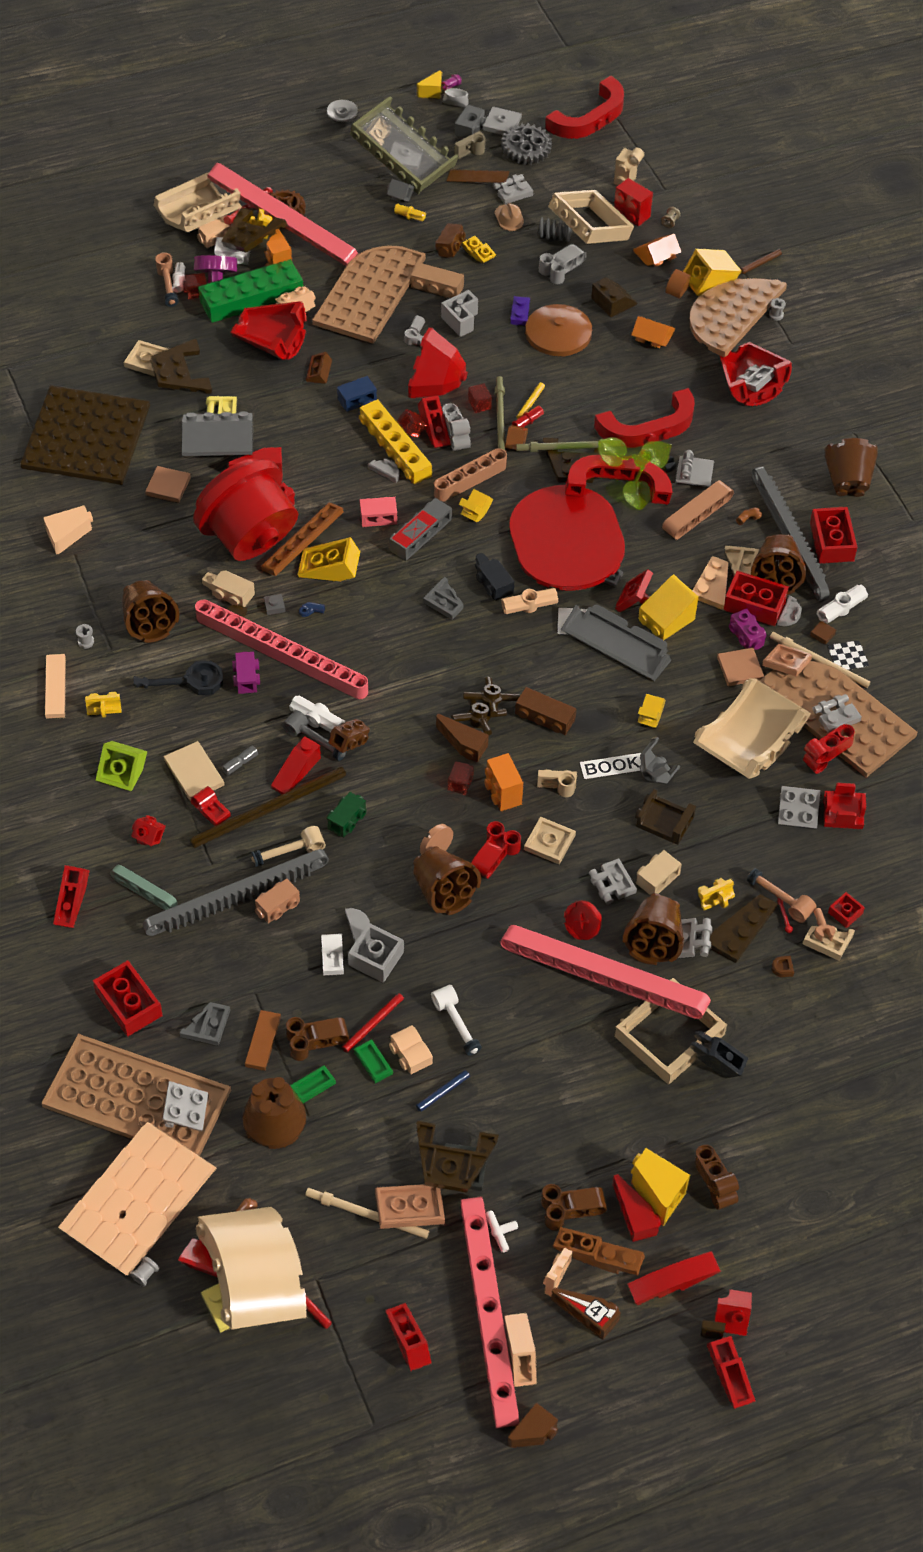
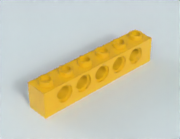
M378 399L360 407V422L366 425L369 433L375 436L378 444L384 447L387 455L393 458L395 464H397L398 468L402 469L407 479H410L415 485L432 477V464Z

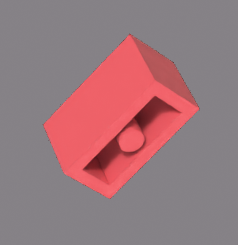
M395 497L360 499L362 527L397 524Z

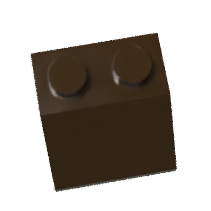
M606 277L592 284L591 298L610 317L637 305V302L618 283Z

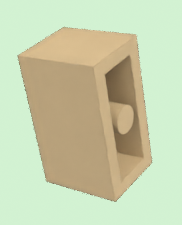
M663 850L659 855L655 854L648 865L642 866L638 870L636 884L649 895L652 893L659 894L680 875L682 864Z

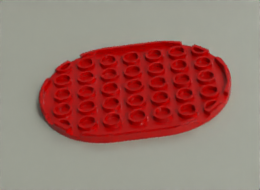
M565 485L550 486L526 496L517 504L512 512L510 534L519 564L526 575L531 576L537 583L566 591L582 590L603 583L606 578L614 575L619 569L625 555L624 538L612 506L600 494L585 488L583 497L565 495Z

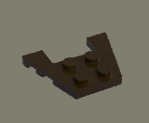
M241 208L221 242L224 247L247 253L262 243L264 237L267 235L273 236L276 234L275 230L281 226L285 228L288 224L285 219L275 217L265 228L247 223L254 214L252 210Z
M197 339L151 356L150 362L158 387L177 390L186 388L192 392L201 390L207 394H212L209 378L191 379L184 356L200 354Z
M543 438V443H558V438ZM594 448V453L558 452V449L546 450V454L551 461L557 481L566 482L569 470L577 460L590 455H606L609 448ZM595 477L587 479L586 483H593Z
M417 1121L416 1129L425 1186L467 1193L497 1144L499 1135L479 1132L476 1151L432 1144L436 1124Z

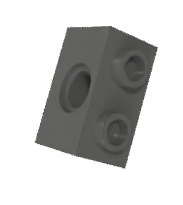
M467 105L455 123V136L467 138L478 132L486 121L484 109Z

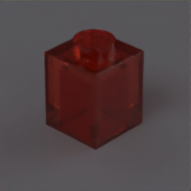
M205 274L185 275V282L182 285L184 293L187 292L188 299L199 298L198 287L207 284Z
M484 383L468 387V400L475 413L491 409L492 396Z
M407 409L396 421L406 434L416 438L427 426V423L418 413Z
M455 762L448 778V790L466 795L473 780L474 766Z

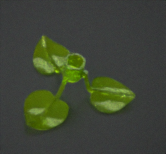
M618 438L600 439L598 441V450L605 463L610 466H619L622 463V459L628 460L633 458L635 465L640 467L635 482L629 481L624 485L623 497L631 506L637 510H642L650 499V488L646 482H638L639 477L649 462L659 468L664 467L668 462L672 445L665 442L652 441L646 443L638 454L624 456L627 448L622 440Z

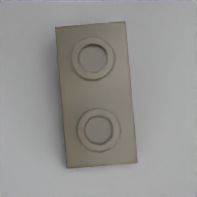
M480 131L455 143V155H458V159L469 153L482 155L485 152V136Z

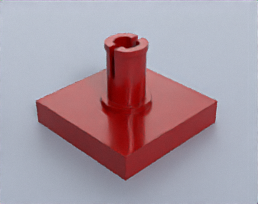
M647 569L626 582L615 606L618 612L624 611L637 602L643 605L650 598L645 593L653 575L650 570Z

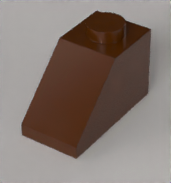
M536 1403L509 1435L507 1445L514 1448L543 1445L547 1439L551 1441L558 1432V1419Z

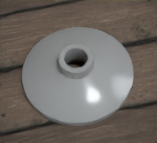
M337 100L330 103L327 107L328 116L335 121L344 122L352 120L358 113L357 106L348 100Z

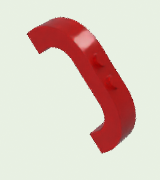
M609 76L601 81L599 86V95L607 100L605 103L586 115L577 118L565 116L556 110L546 116L545 129L556 136L569 139L583 138L593 134L621 114L624 101L622 85L615 78Z
M689 388L673 392L671 405L676 411L674 414L634 426L620 423L611 411L595 415L594 428L605 441L620 440V447L635 448L653 444L654 442L675 437L687 430L693 419L694 397Z
M590 455L577 460L569 470L565 485V495L583 497L586 480L589 478L600 477L632 480L644 484L649 489L651 503L668 505L673 493L669 477L655 464L637 458Z

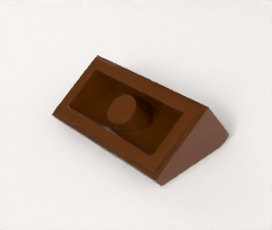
M327 352L312 356L306 378L307 382L327 383L332 359Z

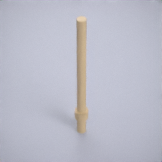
M775 632L771 633L770 639L782 645L812 654L813 661L830 665L840 670L854 682L866 688L869 687L870 681L794 643L789 637L785 638Z
M308 1188L305 1196L321 1201L323 1205H332L379 1222L378 1212L333 1197V1194L326 1191L322 1193ZM417 1226L397 1228L425 1239L429 1235L428 1230Z

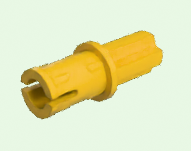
M400 204L395 206L394 213L406 216L407 219L412 218L423 221L426 218L425 212L416 210L411 206L406 207Z

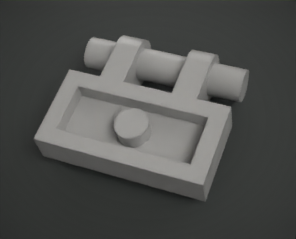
M522 174L512 175L511 178L507 179L506 183H493L494 189L500 188L498 196L504 204L533 196V189L527 181L520 183V181L524 180Z
M757 365L749 367L743 375L738 376L736 381L743 378L746 381L747 390L757 392L775 376L774 368L764 365L759 368Z
M847 694L834 696L832 700L821 701L813 707L815 714L819 712L823 714L819 717V722L828 734L843 724L853 725L861 721L862 716L852 703L845 706L844 702L849 701ZM836 706V710L830 711L829 708Z
M620 859L601 865L602 872L599 874L596 869L589 871L592 884L597 887L600 898L607 905L613 902L611 897L613 894L619 900L635 894L637 891ZM607 880L610 886L605 887L603 881Z
M696 918L681 919L684 945L682 953L678 958L695 957L697 949H700L701 956H708V951L711 949V942L709 941L710 934H712L711 920L704 918L703 924L698 925ZM697 934H702L701 940H696Z

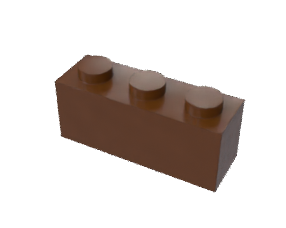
M526 687L516 701L515 714L521 718L531 720L537 725L547 727L556 733L566 735L575 721L576 708Z

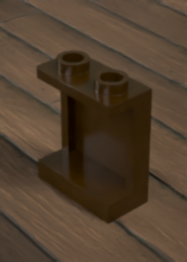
M653 789L651 794L646 795L643 808H639L636 812V827L679 845L695 816L696 806L689 803L687 808H683L658 797L657 790Z

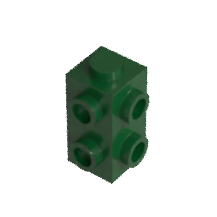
M352 792L342 797L338 806L327 815L328 829L343 838L348 832L351 833L358 820L363 819L366 815V800Z

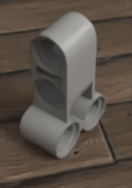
M574 244L567 246L554 255L544 253L539 259V273L545 276L550 275L552 283L561 284L564 282L565 273L583 263L586 253Z
M445 404L442 407V411L450 436L452 450L470 448V425L468 419H463L455 404Z

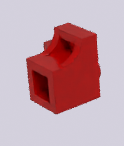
M730 1290L728 1297L718 1298L715 1322L725 1323V1333L747 1335L752 1293Z

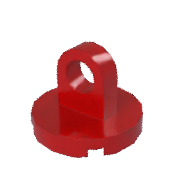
M581 900L567 907L564 913L565 927L571 936L578 940H590L599 933L602 916L593 904Z

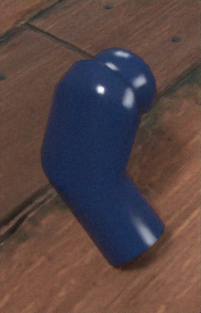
M307 602L299 608V614L302 617H307L314 612L323 614L325 612L324 604Z

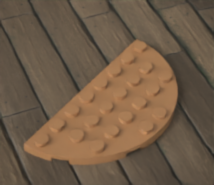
M735 279L707 290L697 298L691 308L690 329L692 334L700 344L704 343L708 346V350L726 357L771 307L772 300L779 298L786 290L787 283L769 279Z

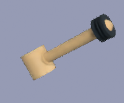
M311 826L301 832L302 840L260 853V850L255 851V853L252 851L251 859L257 867L260 863L261 865L264 864L263 860L305 847L307 852L310 853L318 849H324L326 844L319 828Z

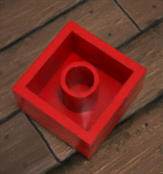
M627 178L616 187L614 208L629 222L639 227L651 216L653 192Z

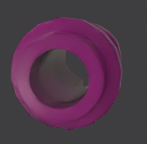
M453 74L451 78L443 81L441 85H444L442 88L446 91L454 86H459L462 80L458 74Z

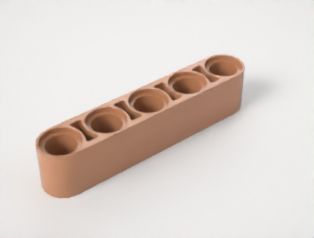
M494 449L438 478L434 482V497L440 501H446L504 471L507 462L506 451Z
M720 480L715 482L667 518L662 525V529L676 540L681 538L732 498L734 491Z

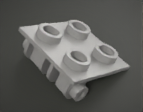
M686 450L683 456L679 457L676 482L710 487L714 460L694 458L692 451Z
M782 786L778 824L817 829L821 790Z
M169 1081L162 1119L164 1120L165 1127L173 1128L175 1124L203 1131L208 1092Z

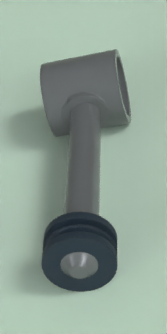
M295 710L282 723L283 729L289 735L295 737L301 732L333 752L332 757L338 761L342 760L347 751L344 753L340 752L330 745L327 739L307 727L308 719L301 711Z

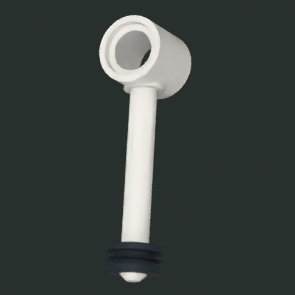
M447 985L431 992V997L437 1010L445 1009L451 1016L466 1043L463 1048L467 1055L470 1056L479 1052L482 1046L478 1039H472L454 1007L458 1003V997L453 986Z

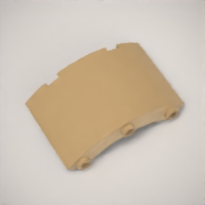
M749 678V680L744 682L742 691L725 712H721L714 722L702 726V728L696 731L693 743L747 778H753L759 775L760 769L766 770L781 756L791 744L788 740L794 732L799 733L811 713L759 680Z
M272 1207L198 1217L196 1234L208 1249L213 1260V1269L217 1272L223 1306L221 1319L231 1329L306 1318L305 1288L300 1289L299 1275H302V1269L298 1253L289 1229L283 1228L281 1224L282 1217Z

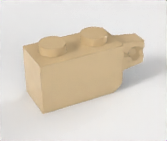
M226 570L221 571L218 575L207 572L202 579V584L212 590L213 596L229 602L231 605L245 607L255 595L253 582Z

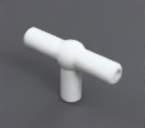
M493 1211L486 1212L485 1215L491 1227V1234L495 1237L501 1252L508 1251L509 1247L503 1234L518 1229L517 1222L512 1221L499 1226Z

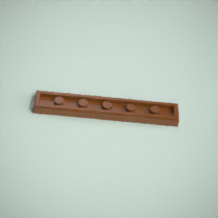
M329 502L261 565L262 571L276 576L343 513V508Z

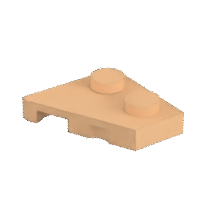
M564 1248L561 1254L556 1255L553 1267L547 1273L543 1282L546 1285L545 1294L551 1296L552 1290L558 1288L571 1262L572 1251Z

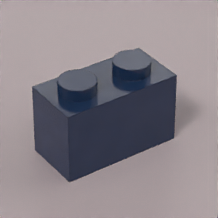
M365 376L338 386L337 399L345 411L349 412L377 400V389L369 377Z

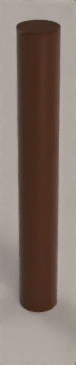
M778 249L740 269L741 273L745 274L782 255L781 250Z

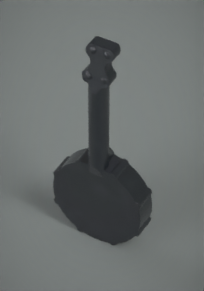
M211 660L196 661L186 670V674L183 677L158 679L143 677L140 679L134 676L133 680L134 687L143 686L148 688V686L187 684V688L197 695H210L217 692L223 686L222 668Z

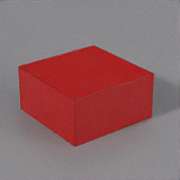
M845 892L829 907L828 913L844 927L848 928L863 914L865 907Z

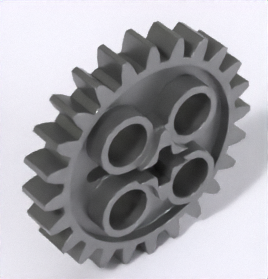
M521 123V126L515 124V128L510 126L509 130L506 129L505 133H503L501 149H504V154L507 153V158L512 157V161L517 159L518 163L523 161L524 165L526 162L532 165V161L538 163V160L543 161L544 158L548 157L552 147V139L549 138V134H546V130L541 131V127L535 128V124L532 127L529 123L526 126Z

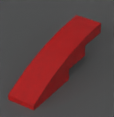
M711 1251L647 1274L628 1283L635 1303L640 1305L657 1296L659 1298L664 1297L678 1289L683 1291L721 1271Z

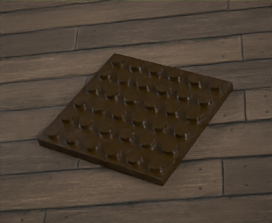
M50 385L21 461V469L123 485L150 407V402Z

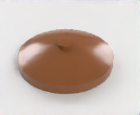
M554 304L541 307L534 311L526 322V338L536 350L551 356L576 354L589 344L592 336V325L589 318L582 311L568 305Z

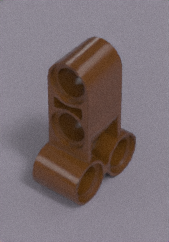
M292 1017L286 1023V1037L290 1041V1054L297 1061L305 1060L309 1055V1050L341 1045L349 1040L346 1023L343 1018H332L305 1024L301 1018Z
M699 1146L696 1149L695 1165L711 1192V1199L715 1208L720 1210L738 1203L736 1191L739 1190V1184L734 1173H728L712 1146Z
M548 1184L543 1188L541 1205L546 1209L545 1224L550 1230H559L560 1227H563L564 1220L596 1216L607 1211L602 1188L594 1187L564 1192L555 1184ZM552 1195L556 1199H549L546 1196ZM551 1215H557V1216H559L560 1218H559V1219H553V1218L551 1217Z

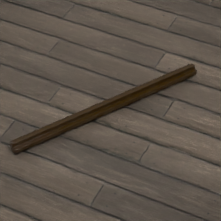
M339 767L192 837L190 839L191 844L194 848H197L345 777L346 771L343 767Z

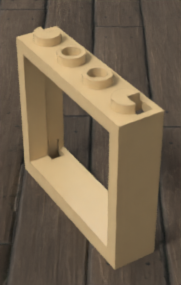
M597 190L554 193L549 204V208L586 244L628 240L634 228ZM589 207L609 227L592 228L573 208Z
M672 978V979L670 980V981H673V982H676V983L680 984V983L677 982L674 978ZM644 1000L640 1007L636 1006L633 1008L626 1019L622 1018L620 1020V1023L616 1026L615 1037L669 1085L698 1059L696 1057L697 1053L689 1047L667 1067L629 1034L634 1027L659 1006ZM707 1008L703 1017L699 1019L709 1028L705 1034L710 1037H723L727 1024Z

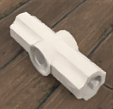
M856 585L847 592L838 593L833 601L817 610L819 620L828 624L838 616L847 615L849 609L868 597L866 588L862 585Z
M295 696L290 704V710L293 712L295 710L301 711L307 717L308 724L314 728L320 726L331 732L335 726L345 723V720L330 713L325 705L321 703L314 704L301 696Z

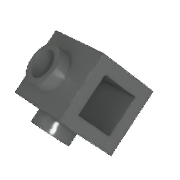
M392 179L387 186V194L392 196V200L400 202L402 199L409 202L414 186Z

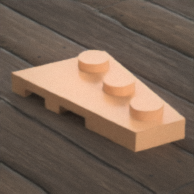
M714 556L711 557L692 590L699 596L698 601L723 610L729 562Z

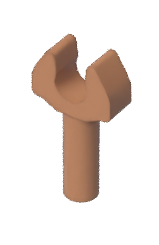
M816 908L814 914L818 927L815 928L814 935L822 942L823 933H826L829 940L832 941L835 927L826 925L822 910Z

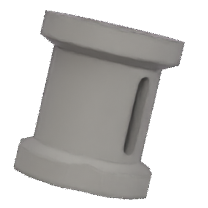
M775 298L772 300V309L769 311V317L772 320L778 321L783 318V309L786 304L783 299Z
M82 624L76 629V635L79 637L78 645L84 649L90 648L94 644V638L91 636L93 633L91 626Z
M144 1256L142 1263L135 1271L130 1272V1276L141 1286H145L148 1278L154 1272H157L159 1267L150 1258Z

